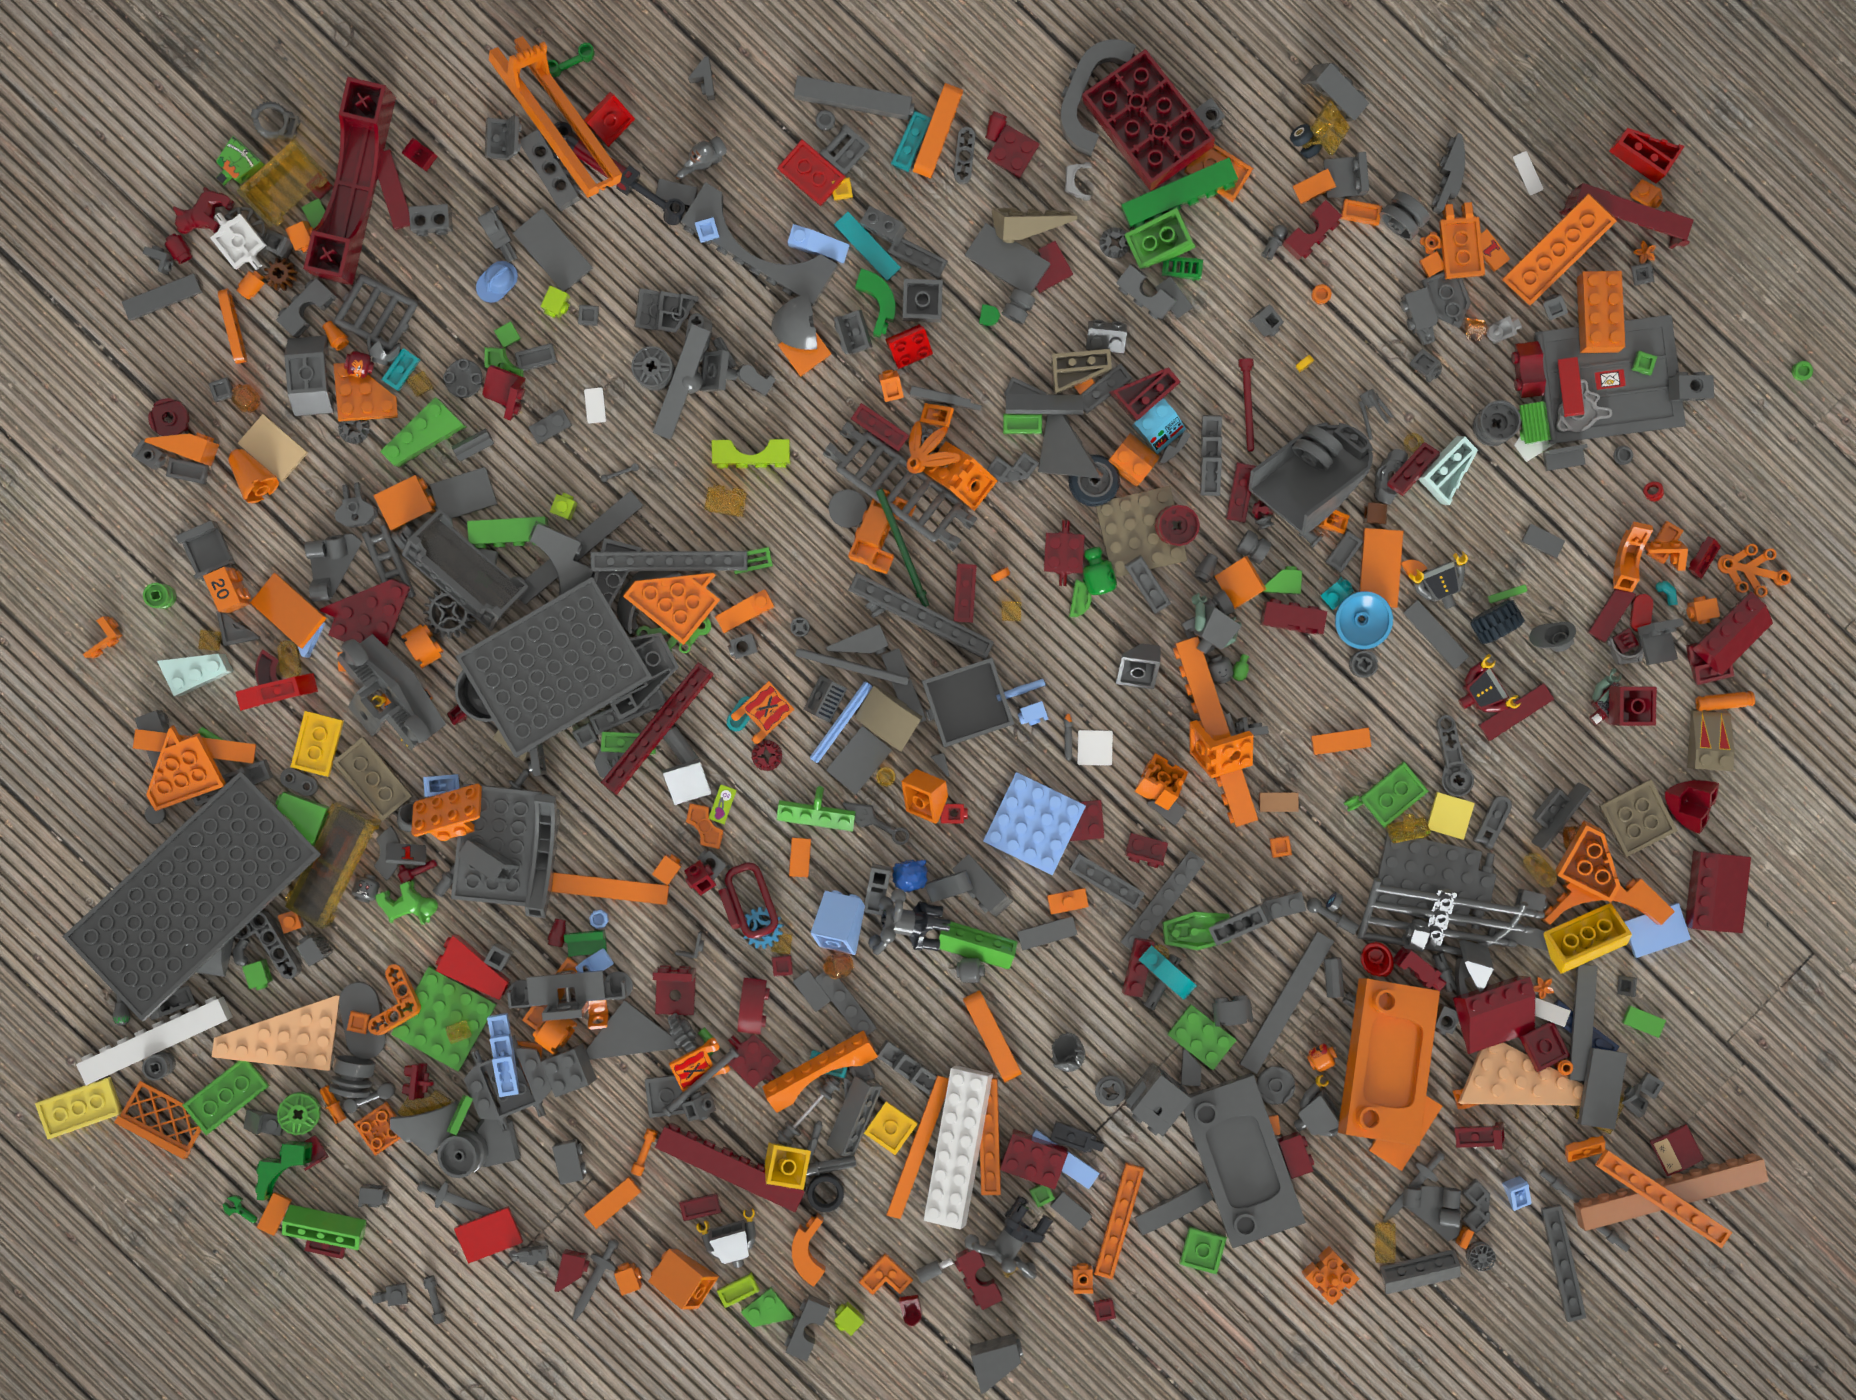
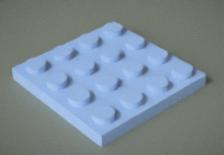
M1016 772L983 842L1053 875L1086 805Z

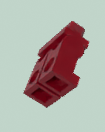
M1402 946L1393 957L1394 965L1404 970L1408 968L1411 975L1418 978L1416 981L1428 988L1432 987L1441 991L1447 983L1440 977L1442 973L1439 970L1430 966L1410 949Z

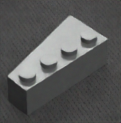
M604 538L601 552H640L642 548ZM629 571L595 572L594 580L609 606L614 601Z

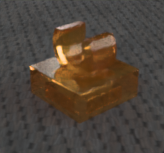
M1470 318L1465 320L1464 326L1467 340H1470L1471 335L1476 333V339L1480 341L1482 334L1486 335L1488 329L1485 320Z

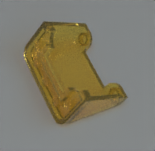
M295 138L236 192L269 227L273 225L277 227L285 220L283 216L313 188L316 186L321 188L328 181L326 179L328 174Z

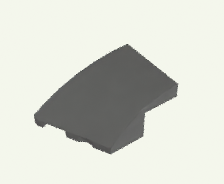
M640 288L634 327L676 333L692 307L699 300V297Z

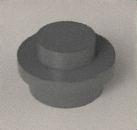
M1620 446L1615 449L1613 458L1617 464L1626 465L1632 461L1633 452L1628 446Z

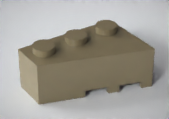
M1110 349L1052 354L1051 367L1054 395L1110 372L1112 369Z

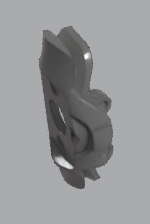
M1400 449L1390 451L1387 458L1383 459L1381 465L1377 468L1374 483L1376 487L1374 496L1377 501L1384 504H1392L1397 492L1387 486L1389 481L1388 474L1391 471L1397 472L1407 461L1408 453Z

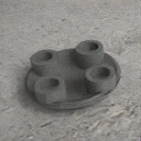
M460 359L453 362L447 368L443 375V380L447 390L452 395L459 398H468L479 391L483 376L477 364L470 360Z

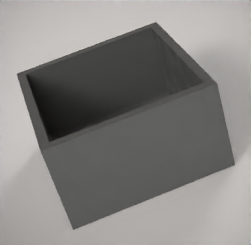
M993 658L922 681L931 708L925 711L929 721L935 720L944 748L1014 725ZM996 695H1000L1001 701L997 700Z

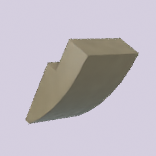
M876 685L872 687L855 715V718L866 728L901 752L923 717L908 708L906 703Z

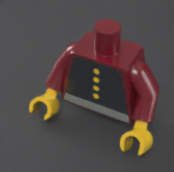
M1490 654L1486 655L1483 661L1470 668L1466 675L1465 685L1462 687L1466 695L1458 700L1464 710L1473 705L1476 710H1482L1483 712H1500L1510 707L1517 708L1521 705V703H1513V699L1518 698V695L1512 696L1509 701L1507 700L1509 698L1508 694L1491 669L1495 665L1496 660L1492 663L1487 662V659L1491 656Z

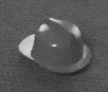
M1570 622L1539 625L1530 632L1529 639L1538 648H1551L1553 651L1562 652L1570 648L1571 645H1574L1576 627Z

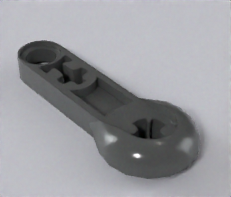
M1443 715L1436 721L1445 764L1442 785L1444 790L1450 795L1464 796L1472 790L1474 776L1464 763L1454 718L1449 715ZM1444 718L1451 722L1449 729L1441 727V721ZM1453 732V734H1449L1450 740H1454V744L1451 745L1452 748L1445 744L1448 741V736H1443V733ZM1456 775L1463 779V782H1460V786L1453 782V779H1456Z

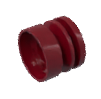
M1167 506L1156 517V534L1167 544L1177 546L1189 544L1199 533L1200 523L1198 516L1194 510L1187 506ZM1173 521H1179V529H1172V527L1174 526L1172 524Z

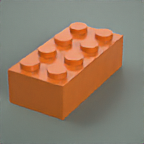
M1583 271L1577 277L1580 353H1619L1625 347L1622 271Z

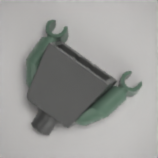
M1199 593L1193 595L1192 603L1195 605L1194 634L1202 638L1196 649L1206 654L1211 646L1221 650L1234 643L1237 639L1238 631L1242 627L1241 622H1235L1236 617L1229 618L1217 608L1203 604L1207 601L1206 596L1199 597Z

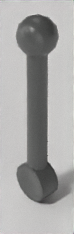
M634 463L631 467L610 475H602L601 481L607 482L608 479L632 470L638 471L639 465Z

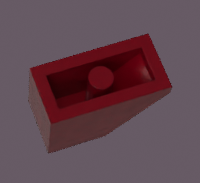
M569 1249L564 1250L555 1292L561 1291L581 1278L584 1272L588 1271L590 1261L587 1260V1253Z

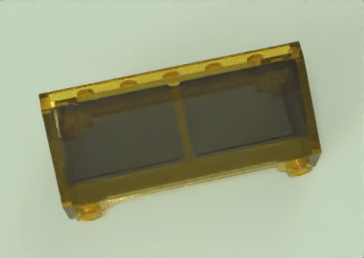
M337 801L335 804L332 803L328 810L330 815L314 846L321 855L300 874L293 891L290 890L285 898V901H287L286 908L321 929L332 925L336 917L332 913H335L338 909L339 901L369 840L373 837L371 834L374 833L375 829L378 830L382 822L342 801Z

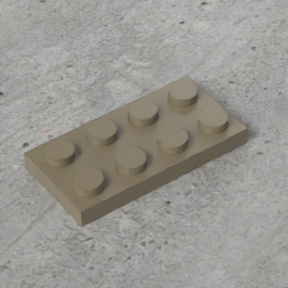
M361 737L333 761L335 766L381 821L387 819L413 797L411 792L365 737Z

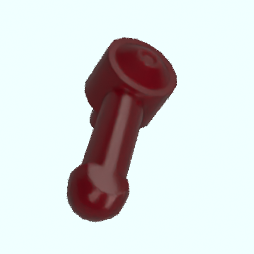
M433 859L426 862L425 865L414 869L406 868L404 864L398 866V877L401 884L408 881L411 882L415 876L436 867L437 861Z

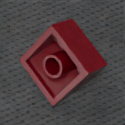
M1609 686V725L1656 726L1657 687Z

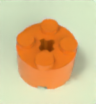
M420 624L401 636L403 640L407 639L404 643L414 659L422 662L419 665L422 669L441 658V653L444 652L437 641H432L433 633L426 624L424 626Z
M572 1019L545 1021L542 1028L538 1027L532 1036L535 1038L536 1043L552 1055H556L558 1053L556 1049L559 1046L562 1048L565 1046L575 1032L573 1027H577L578 1024Z

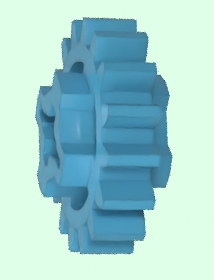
M758 907V912L752 909V915H745L748 919L747 924L750 930L752 920L754 922L752 931L759 930L761 925L764 924L767 927L771 923V919L766 920L761 916L766 915L770 917L767 908L764 911L763 907ZM778 917V925L773 935L770 933L762 936V939L765 941L749 938L748 944L755 943V948H759L762 945L763 949L767 948V944L770 947L774 946L773 940L779 942L778 935L784 933L780 931L784 924H779L782 917Z

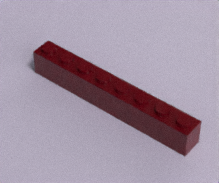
M666 1123L655 1146L656 1149L796 1212L806 1187H804V1190L766 1184L765 1165L761 1163L756 1165L750 1162L751 1159L746 1156L740 1155L739 1157L734 1155L733 1151L729 1148L723 1147L721 1149L715 1146L716 1143L709 1139L704 1141L698 1138V1135L694 1132H685L680 1130L681 1127L677 1124L670 1123L669 1125Z

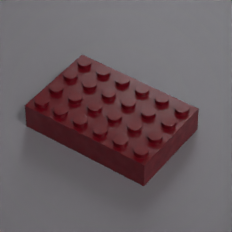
M1146 49L1082 94L1083 104L1150 191L1214 147V136Z

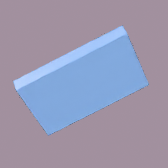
M1679 903L1669 905L1675 912L1662 925H1657L1645 914L1624 920V923L1632 933L1629 943L1635 958L1691 940Z

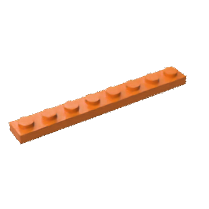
M1607 1149L1604 1150L1595 1165L1720 1248L1724 1246L1732 1234L1730 1230Z

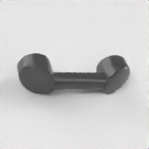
M385 1082L377 1091L370 1093L369 1097L347 1098L343 1102V1108L347 1113H354L361 1105L378 1098L388 1099L395 1094L396 1088L393 1083Z

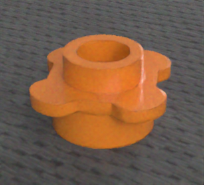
M1430 232L1427 237L1420 239V244L1424 246L1425 252L1428 255H1431L1434 250L1442 248L1440 238L1436 232Z

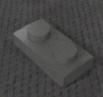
M561 408L528 428L536 442L540 445L570 428L572 424Z

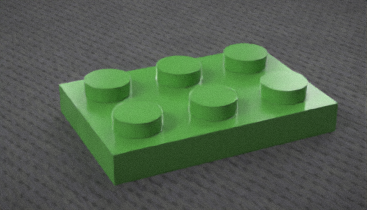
M1192 1004L1187 1007L1167 1033L1168 1036L1212 1070L1215 1069L1236 1042L1233 1036L1220 1026L1215 1027V1023Z

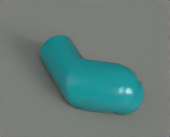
M1668 581L1658 582L1656 590L1667 595L1668 606L1678 605L1675 587Z

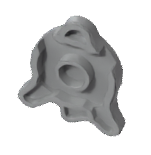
M1580 379L1584 414L1564 417L1563 403L1561 402L1558 407V420L1556 422V428L1560 432H1582L1590 428L1597 420L1608 419L1612 416L1610 408L1597 406L1600 395L1589 391L1588 383L1584 379Z

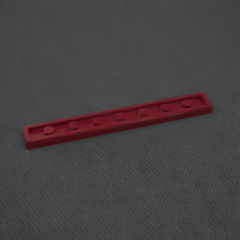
M699 662L694 666L601 781L605 787L616 795L621 791L713 677V672Z

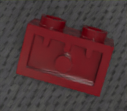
M1130 832L1124 855L1129 857V861L1139 863L1140 860L1147 862V866L1158 868L1159 865L1164 866L1163 861L1168 843Z

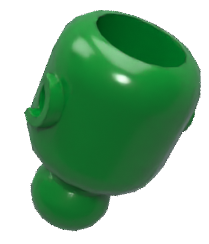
M1099 546L1085 550L1084 556L1089 564L1083 569V582L1091 595H1102L1115 590L1117 579L1111 561L1102 560V549Z

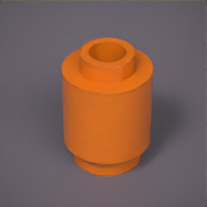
M256 270L253 273L248 271L238 284L239 287L236 291L250 300L251 297H255L265 284L263 281L264 277Z

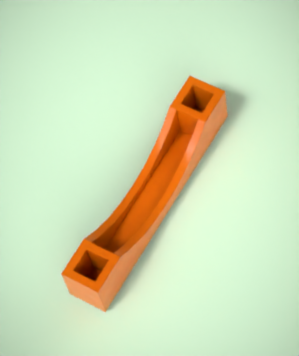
M863 1030L762 1087L766 1099L775 1112L778 1113L794 1104L801 1091L819 1076L842 1067L863 1066L877 1058L878 1055L872 1042Z

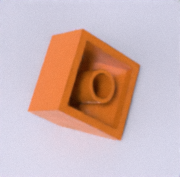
M915 769L901 781L906 811L936 824L948 798L946 781Z

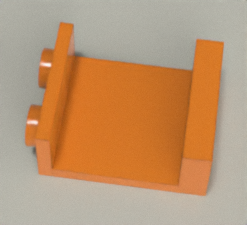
M414 475L373 495L391 531L395 532L401 529L402 525L428 512H436L434 508L436 502L432 495H428L426 491L428 486L423 478L420 479L419 476Z

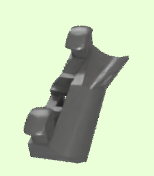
M373 634L361 643L350 639L341 645V649L344 652L339 654L337 660L360 687L348 708L372 737L380 731L387 720L412 750L420 743L427 741L430 736L446 725L414 672ZM379 690L391 702L381 713L377 711L367 698V696Z

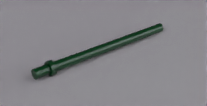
M883 488L877 489L876 494L916 590L915 596L919 598L921 605L927 607L929 606L926 597L927 592L925 589L923 590Z

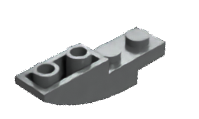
M1458 133L1454 138H1450L1446 147L1449 149L1448 153L1443 155L1439 164L1441 166L1439 173L1446 176L1442 177L1439 184L1441 190L1439 194L1436 193L1432 201V205H1434L1432 211L1437 214L1444 210L1448 198L1454 199L1458 196L1462 185L1465 169V147L1461 133Z

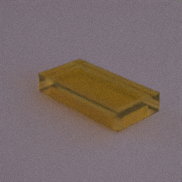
M1375 1223V1262L1395 1263L1396 1224Z

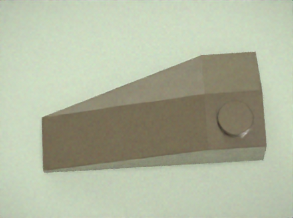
M992 208L996 235L1006 243H1014V240H1022L1077 220L1078 217L1071 211L1046 210L1045 214L1035 209H1028L1026 213L1018 211L1017 208Z

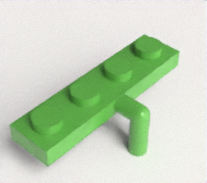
M818 786L816 788L814 805L779 800L777 820L853 831L856 811L822 807L824 788Z

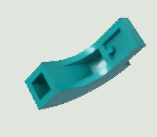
M1152 945L1139 959L1140 962L1183 1000L1197 987L1193 981Z

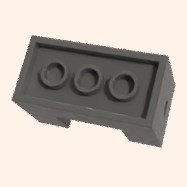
M1153 1062L1124 1098L1127 1102L1126 1106L1133 1113L1132 1117L1140 1124L1142 1121L1148 1125L1147 1129L1154 1135L1159 1133L1161 1136L1165 1135L1192 1100L1179 1082Z

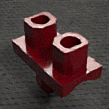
M422 1062L404 1067V1075L411 1077L410 1083H404L402 1094L409 1096V1100L424 1098V1093L428 1092V1086L434 1085V1080H430L429 1073H427V1063Z

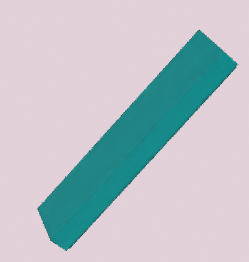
M849 212L845 213L834 224L886 282L901 269Z

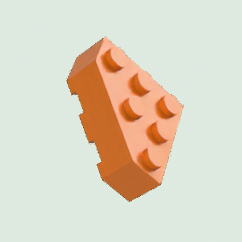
M1584 820L1555 871L1559 877L1612 902L1620 888V882L1605 835L1601 828Z

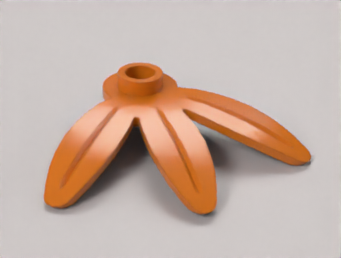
M920 421L915 422L909 436V450L911 454L907 461L909 472L917 474L922 472L925 466H944L957 462L960 459L959 454L951 452L930 454L947 434V427L940 428L932 433L921 446L922 425Z

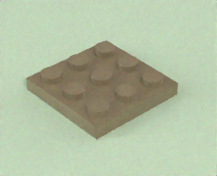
M1648 779L1598 805L1624 857H1628L1678 831L1652 779Z

